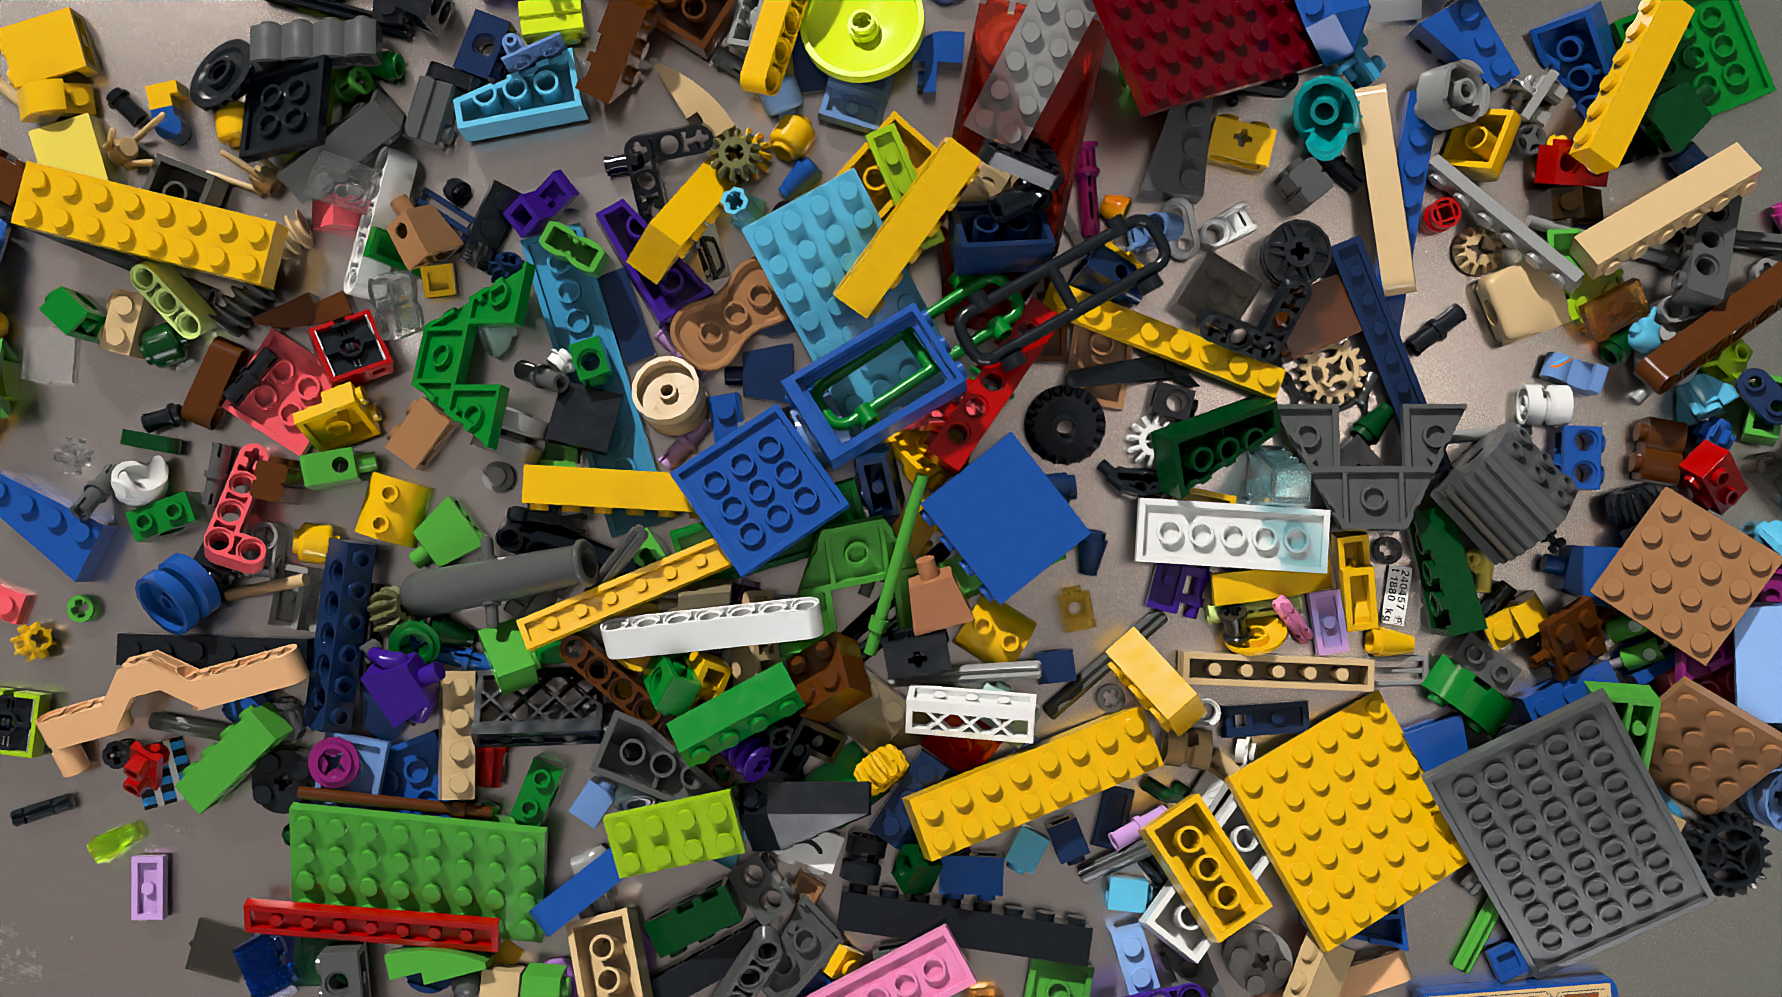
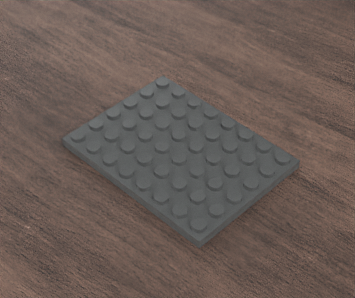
M1603 688L1421 774L1429 792L1536 980L1717 901Z

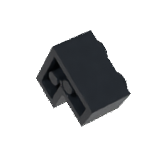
M798 710L793 715L784 717L794 729L792 733L793 740L787 747L773 749L772 756L770 757L771 765L768 769L771 774L790 782H795L810 755L833 765L848 739L845 734L829 722L823 725L800 716Z

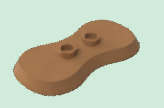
M752 257L737 266L725 286L716 294L682 307L671 322L670 335L677 351L690 365L701 371L712 372L730 365L739 354L745 342L752 335L762 329L781 324L788 320L789 317L757 258Z

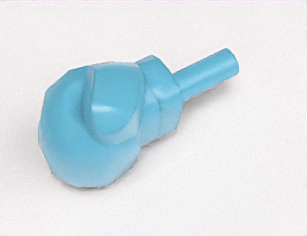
M1650 306L1647 317L1634 322L1628 331V345L1636 352L1644 355L1650 354L1661 346L1659 337L1661 326L1655 322L1657 307Z

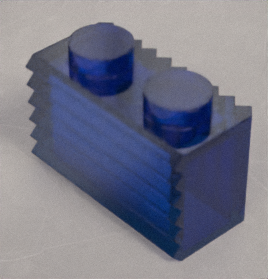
M258 934L232 948L251 997H288L299 991L296 981L300 979L295 965L292 962L287 963L284 953L288 951V948L281 935Z

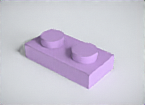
M1340 589L1306 593L1311 627L1314 633L1313 639L1316 655L1321 656L1350 651Z
M168 854L132 856L131 920H164L168 918Z

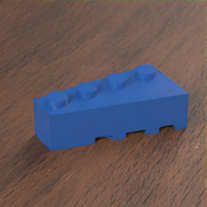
M0 470V518L74 582H92L120 526L95 513H92L88 520H83L82 517L78 519L70 511V507L74 504L73 502L11 471Z

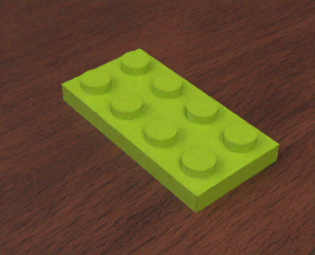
M731 789L605 814L603 818L619 879L746 853L747 847Z

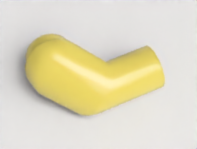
M1471 549L1465 555L1470 570L1476 575V591L1491 593L1494 565L1483 552Z

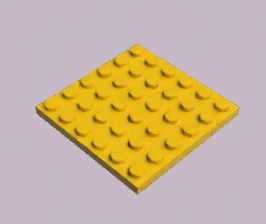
M1378 689L1361 697L1224 778L1322 952L1331 951L1469 862L1421 777L1423 771L1401 734L1403 731Z

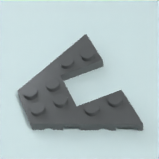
M1278 404L1280 424L1328 510H1331V515L1340 531H1406L1418 505L1424 497L1432 476L1435 474L1444 456V452L1454 435L1453 433L1464 411L1467 409V404H1402L1400 406L1402 466H1341L1339 404Z

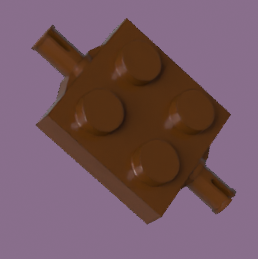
M1580 596L1538 624L1541 635V650L1528 658L1529 665L1533 669H1538L1547 662L1553 679L1561 682L1565 681L1607 653L1601 628L1603 624L1615 618V615H1613L1614 611L1609 607H1605L1597 613L1593 597Z

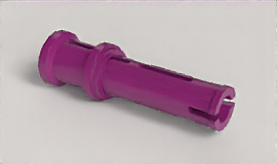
M1098 141L1077 142L1075 169L1072 171V175H1075L1074 179H1078L1081 236L1083 238H1091L1100 233L1096 177H1099L1100 168L1096 164L1095 148L1098 147ZM1076 142L1072 143V150L1074 151V156L1077 146Z

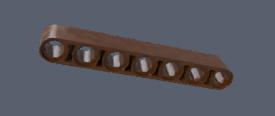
M1782 260L1648 354L1638 363L1633 374L1656 394L1661 395L1781 310Z
M577 633L567 636L562 640L559 652L566 663L626 714L647 722L676 747L674 740L666 733V723L677 718V716H665L657 712L655 718L650 719L643 715V703H652L644 683L618 661L609 659L606 651L587 635ZM573 640H578L583 645L584 650L580 657H575L569 650L570 643ZM597 660L605 662L608 667V673L604 678L594 673L593 667ZM621 681L628 682L632 686L630 698H624L618 693L617 689ZM720 753L710 757L705 763L697 764L701 770L723 789L733 783L738 773L735 767L731 766ZM715 766H727L730 770V778L727 780L718 779L714 773Z

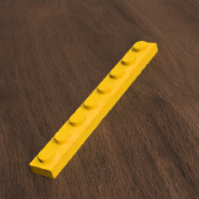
M1050 282L1042 303L1059 314L1067 310L1054 285ZM1069 286L1078 303L1092 296L1090 293ZM1110 301L1071 321V323L1271 400L1276 399L1286 372L1283 368L1267 362L1257 361L1209 342L1198 335Z
M711 538L516 620L526 650L531 652L733 566L714 538Z

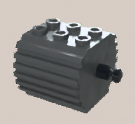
M1510 419L1505 424H1501L1495 430L1490 431L1488 435L1482 437L1476 444H1473L1465 453L1460 455L1452 464L1453 468L1444 471L1430 494L1438 505L1495 565L1498 563L1503 565L1508 560L1512 561L1516 556H1521L1526 550L1533 548L1539 541L1541 543L1548 541L1550 545L1547 549L1551 553L1559 552L1566 545V540L1563 537L1556 539L1554 535L1557 533L1556 529L1559 524L1566 519L1578 490L1572 478L1562 474L1554 465L1551 456L1547 452L1541 451L1532 442L1530 434L1524 428L1518 427Z

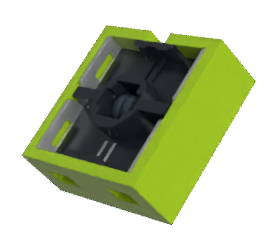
M0 687L1 755L25 758L43 756L45 740L35 721L43 714L49 712L52 693L28 690L15 692V689Z

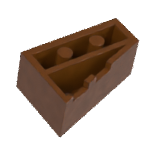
M609 1L597 31L601 35L596 52L589 51L586 59L591 62V66L587 75L583 79H578L575 86L576 89L610 104L630 86L634 87L637 84L641 71L638 69L639 62L644 59L649 49V42L646 40L649 32L653 31L658 21V14L655 13L658 1Z

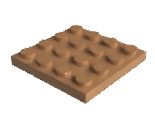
M1666 486L1589 592L1706 666L1782 564V556Z
M1683 676L1659 697L1662 702L1649 774L1654 783L1664 793L1705 817L1710 814L1717 815L1782 764V733L1688 677Z

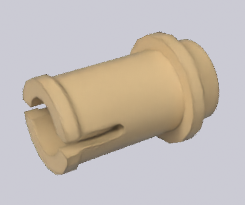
M1219 747L1212 752L1210 766L1225 778L1243 768L1242 763H1236L1222 752Z

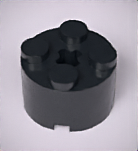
M291 746L263 756L252 774L253 798L256 803L261 804L271 812L279 814L289 813V808L293 802L311 804L312 800L297 799L299 786L315 787L316 781L311 776L308 767V758L311 750L301 746ZM287 775L288 779L293 781L292 785H290L289 781L286 779Z

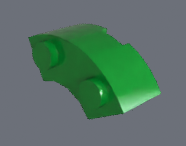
M1442 654L1421 683L1430 693L1427 698L1441 708L1447 705L1458 714H1461L1465 719L1464 725L1476 734L1480 735L1484 731L1494 737L1515 706L1496 689L1479 681L1476 678L1477 675Z

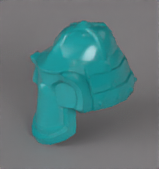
M1320 75L1319 77L1304 81L1297 94L1294 95L1295 100L1292 112L1294 127L1298 131V137L1302 140L1307 139L1305 142L1306 147L1316 159L1320 161L1335 159L1344 149L1347 143V136L1360 131V122L1363 116L1360 112V101H1358L1354 88L1348 85L1341 77Z

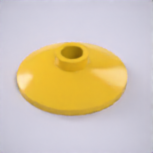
M1275 616L1246 619V625L1251 630L1249 641L1240 645L1224 643L1228 649L1237 654L1246 656L1266 654L1276 650L1286 641L1287 627L1281 619Z

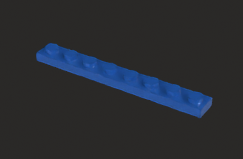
M1410 90L1405 101L1397 147V159L1413 259L1435 129L1424 119H1419L1415 114L1414 107L1417 102V91ZM1378 260L1375 274L1383 291ZM1406 294L1385 297L1399 333Z

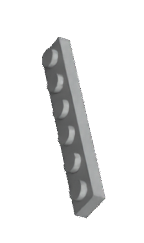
M1437 154L1429 162L1427 176L1434 187L1439 190L1444 189L1459 203L1462 209L1467 208L1475 214L1477 221L1484 228H1492L1500 235L1501 241L1511 249L1516 248L1521 252L1530 266L1535 269L1540 268L1549 275L1553 285L1562 290L1566 289L1571 294L1581 285L1585 275L1584 272L1448 161Z

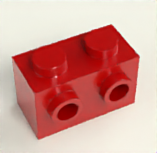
M1706 439L1678 465L1684 476V484L1691 490L1694 496L1692 498L1693 502L1706 511L1710 509L1722 516L1748 490L1730 451Z

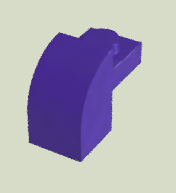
M561 169L556 170L535 191L521 194L503 215L521 238L529 237L544 231L549 221L557 222L568 212L566 208L576 199L579 192Z

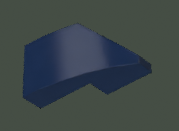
M362 681L360 682L363 726L378 739L391 742L409 723V719L393 728Z

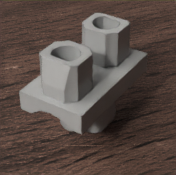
M1550 69L1547 75L1540 77L1534 87L1532 85L1536 78L1532 75H1528L1524 81L1513 80L1509 87L1512 93L1515 94L1511 103L1519 106L1521 101L1525 100L1517 112L1522 118L1520 126L1524 123L1537 124L1540 127L1545 126L1551 117V113L1539 106L1540 102L1544 99L1553 106H1556L1568 91L1567 88L1556 80L1560 73Z

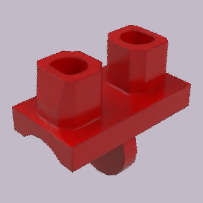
M135 741L130 746L129 761L124 766V773L128 778L123 783V789L136 797H140L148 787L157 791L162 785L163 767L169 761L170 751L168 747L158 742L142 747L140 742Z

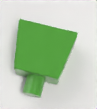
M353 447L299 456L304 485L312 491L363 481L362 473L379 470L375 451L358 454L357 450ZM347 461V470L339 472L340 464Z
M448 496L415 529L413 533L421 545L408 555L419 569L432 560L438 567L450 566L480 551V540L484 534L456 497Z

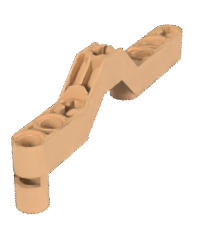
M296 644L282 646L203 669H198L164 652L155 650L128 658L121 668L116 671L106 696L52 710L36 719L35 723L48 748H51L52 756L63 777H71L83 772L91 765L81 743L119 733L134 724L135 721L130 711L137 696L161 690L191 704L194 710L199 711L297 684L306 679L310 673Z

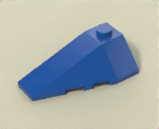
M1601 1L1568 12L1529 30L1539 60L1545 68L1548 67L1560 73L1557 79L1568 89L1567 92L1577 103V109L1585 119L1587 117V109L1595 101L1600 91V83L1608 75L1614 63L1612 61L1613 57L1616 54L1611 29Z

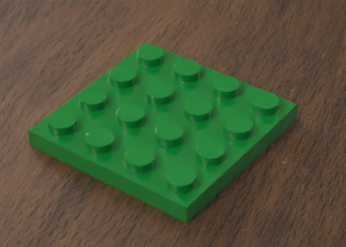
M1684 0L1695 11L1653 97L1683 82H1688L1693 89L1700 83L1706 82L1715 92V96L1705 103L1713 117L1775 92V85L1739 0ZM1638 12L1609 25L1619 49L1626 38V30L1634 22Z

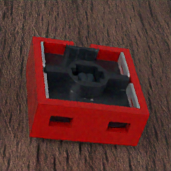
M369 309L345 316V321L338 324L330 321L308 329L311 344L331 388L350 381L355 386L394 372L393 361Z

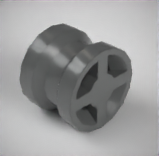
M1537 124L1522 126L1518 129L1511 146V155L1520 160H1526L1536 155L1539 145H1546L1547 137L1545 131Z

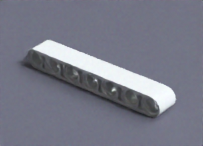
M815 597L617 617L609 619L600 625L607 657L613 660L816 638L825 631L819 599Z

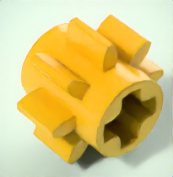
M39 621L31 624L30 627L26 624L18 627L17 631L20 635L10 639L14 643L16 650L14 655L26 656V662H31L36 657L39 659L48 657L49 652L46 649L56 645V642L52 641L50 634L52 629L42 628Z

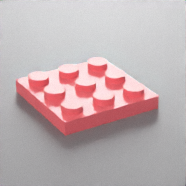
M271 328L250 363L264 346L275 352L281 360L264 377V383L260 387L256 386L240 406H236L226 398L221 407L296 455H305L312 446V443L294 424L293 413L304 410L309 406L323 403L321 392L329 390L331 387L316 354L280 331Z

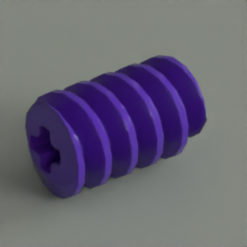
M756 733L743 739L736 746L719 752L748 782H754L762 778L771 765L770 757L772 756L773 749L769 745H764V739L759 736L756 737Z

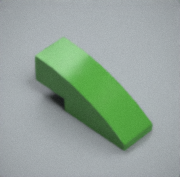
M411 945L393 948L384 955L390 980L421 973L424 985L485 970L493 963L491 955L479 951Z

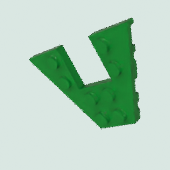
M528 262L522 263L523 268L507 279L500 277L491 287H484L470 296L469 302L459 309L453 307L446 311L442 317L434 319L424 326L411 383L418 391L423 392L431 402L439 405L450 418L460 423L463 429L473 434L484 443L485 447L492 450H497L510 388L501 384L465 383L477 328L523 327L536 266Z

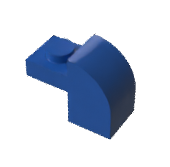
M938 31L929 34L922 40L918 51L913 57V68L925 69V71L918 70L917 89L923 90V100H935L937 70L962 71L965 32Z

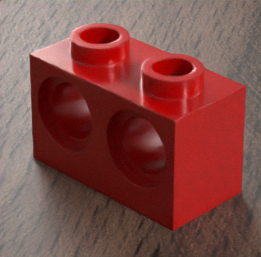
M1553 139L1552 145H1539L1534 183L1607 187L1609 171L1595 174L1569 155L1573 140Z

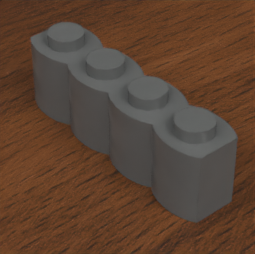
M360 15L346 21L327 17L323 21L310 23L304 19H295L283 25L274 21H263L250 27V63L257 71L323 54L333 60L332 69H342L350 66L375 67L382 65V28L376 19H372L369 16Z

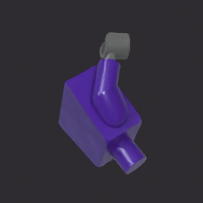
M371 639L360 646L359 649L367 655L365 658L366 663L373 662L360 680L393 728L408 718L413 727L417 723H425L436 705L435 696L440 691L438 681L443 680L446 676L443 665L438 661L426 665L420 654L415 652L404 654L398 651L383 650L382 645L376 639Z

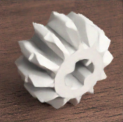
M1159 415L1153 417L1152 424L1144 416L1141 418L1142 427L1135 423L1131 425L1132 431L1137 436L1127 435L1126 440L1135 442V446L1127 449L1128 453L1139 452L1134 462L1138 464L1146 457V468H1152L1155 458L1154 450L1147 446L1146 443L1149 441L1146 440V437H1151V432L1171 425L1172 422L1170 420H1166L1160 426Z

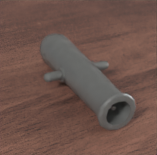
M484 535L480 540L481 557L478 558V561L414 572L407 576L401 584L400 597L404 610L418 618H429L482 606L485 607L487 626L489 628H496L499 625L498 606H501L502 601L579 584L585 588L592 587L596 584L599 577V563L592 544L586 539L576 540L572 546L498 558V556H494L493 538L489 535Z

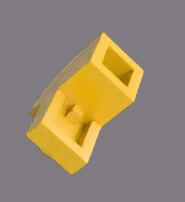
M61 78L40 79L23 84L17 91L21 122L54 123L60 116L76 117L85 113H90L93 116L96 115L92 84L65 83Z
M1532 589L1518 596L1514 601H1509L1505 609L1485 618L1488 629L1483 631L1493 649L1497 651L1523 637L1527 639L1539 632L1538 624L1548 618L1549 615L1536 592Z

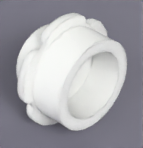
M562 348L559 351L556 349L550 350L552 354L546 358V362L554 371L565 374L574 372L572 365L574 362L571 355Z

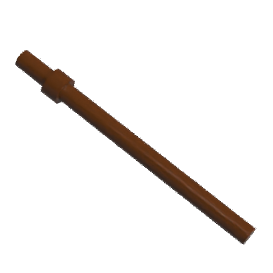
M299 786L297 791V799L451 815V818L459 819L470 817L491 820L493 814V807L470 805L468 801L454 800L452 803Z

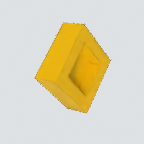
M453 263L420 268L425 298L458 294Z
M839 944L823 971L831 978L838 980L859 969V964L864 954L856 948Z

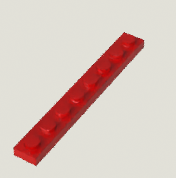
M247 898L243 904L245 932L486 952H498L501 946V918Z

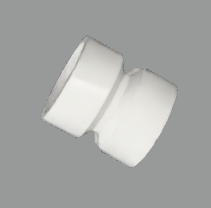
M1523 384L1520 386L1516 397V417L1519 424L1541 425L1544 421L1548 426H1562L1570 423L1574 409L1573 392L1568 385H1549L1546 389L1542 385Z

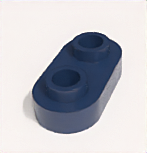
M1750 368L1743 371L1736 382L1738 395L1764 423L1771 426L1782 425V411L1775 412L1771 409V404L1773 403L1782 405V388L1762 369ZM1757 379L1760 381L1761 386L1753 388L1749 385L1748 381Z

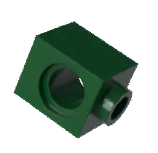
M919 843L906 844L902 846L891 874L904 895L931 893L943 863L940 859L933 862L925 859Z

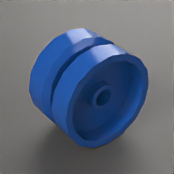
M175 553L159 564L158 570L154 569L138 579L135 585L137 598L143 609L161 628L175 635L187 633L198 624L199 619L210 615L219 608L221 603L220 591L213 578L196 560L185 554Z

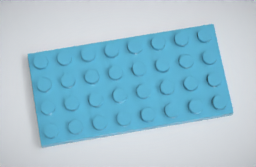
M851 168L741 228L813 362L914 302L920 311L927 309L906 266L901 271L904 274L901 282L894 290L890 288L882 297L885 303L875 316L870 314L865 319L832 294L883 224L855 168ZM932 320L934 326L931 328L938 337L941 333L934 320ZM914 332L913 334H914L915 337L918 339V341L921 343V345L924 347V345L922 344L921 340L919 339V337L917 336V334ZM900 341L828 388V391L831 393L843 418L852 415L859 405L865 402L870 403L922 369V366L905 343ZM940 371L878 412L880 421L897 412L901 407L907 406L947 382L942 372ZM860 424L850 431L853 437L866 429Z

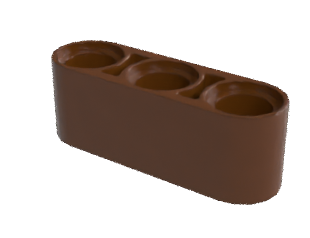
M222 336L214 338L182 406L181 417L211 431L218 427L226 412L221 407L226 400L222 393L241 374L240 369L247 365L250 349Z

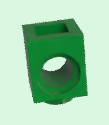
M597 335L568 345L580 382L584 384L589 383L590 387H595L608 382V376L615 374L604 341L600 336ZM591 355H598L600 359L599 367L594 371H587L585 367L587 358Z

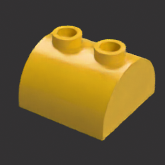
M1488 109L1484 116L1479 117L1477 121L1452 129L1442 157L1470 180L1480 182L1497 181L1522 121L1521 116L1515 110Z
M372 471L354 531L392 544L417 548L419 541L413 532L426 519L434 488Z
M981 593L971 609L974 620L963 623L951 642L984 663L1016 662L1030 640L1037 622L1006 602L1000 605L994 599L990 603L984 594Z

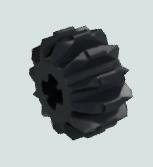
M1645 482L1609 492L1604 499L1607 516L1610 517L1611 523L1619 525L1640 522L1660 495V491L1658 492L1656 484Z

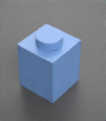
M604 776L600 778L592 777L568 811L595 829L614 804L615 788L617 786Z

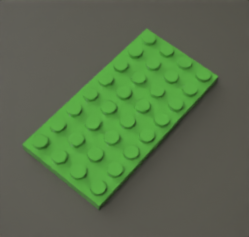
M293 802L290 806L292 902L501 918V939L543 942L545 933L528 911L546 898L548 827Z

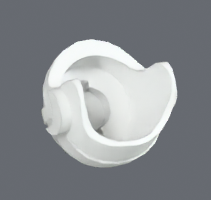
M160 455L154 456L150 464L139 461L122 462L113 469L110 481L115 497L121 503L136 508L161 500L168 491V475L170 470Z

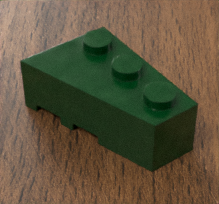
M726 876L647 918L643 926L660 958L667 955L674 958L688 949V945L697 941L702 943L713 937L716 932L740 923L743 920L747 906Z

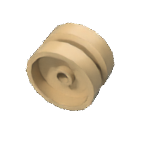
M675 356L658 357L647 362L637 372L632 383V399L647 424L657 433L666 436H681L695 430L705 419L709 409L707 400L709 395L696 370L686 360Z

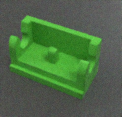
M648 527L645 528L649 533L648 538L633 556L635 563L641 567L655 562L656 559L661 560L672 555L663 539Z

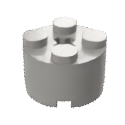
M1462 59L1421 73L1416 92L1415 114L1419 119H1424L1434 129L1441 131L1477 121L1479 117L1484 116L1490 104L1489 84H1483L1480 76L1484 72L1475 62Z
M1248 923L1226 939L1222 955L1224 966L1236 983L1244 990L1254 995L1268 994L1278 990L1286 983L1293 970L1292 953L1287 943L1273 929L1262 924ZM1259 953L1261 960L1255 963L1254 955Z

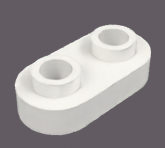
M1172 198L1165 203L1161 212L1179 211L1184 221V231L1180 238L1169 242L1171 256L1177 260H1188L1200 248V238L1192 205L1186 199ZM1178 241H1186L1188 249H1179Z

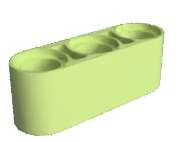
M148 259L132 267L129 277L133 286L182 337L195 339L215 328L217 323L208 315L216 316L215 311L171 264Z

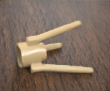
M164 112L158 114L132 138L120 137L115 140L116 128L111 127L107 142L103 144V148L107 150L110 161L115 165L125 166L128 171L134 167L154 165L155 161L153 159L134 160L139 154L137 143L166 117V114Z
M221 150L220 155L249 173L248 180L252 184L210 170L205 171L233 186L251 191L261 198L264 195L272 196L282 183L276 176L279 168L271 164L268 159L259 160L264 165L263 167L256 165L253 168L225 150Z

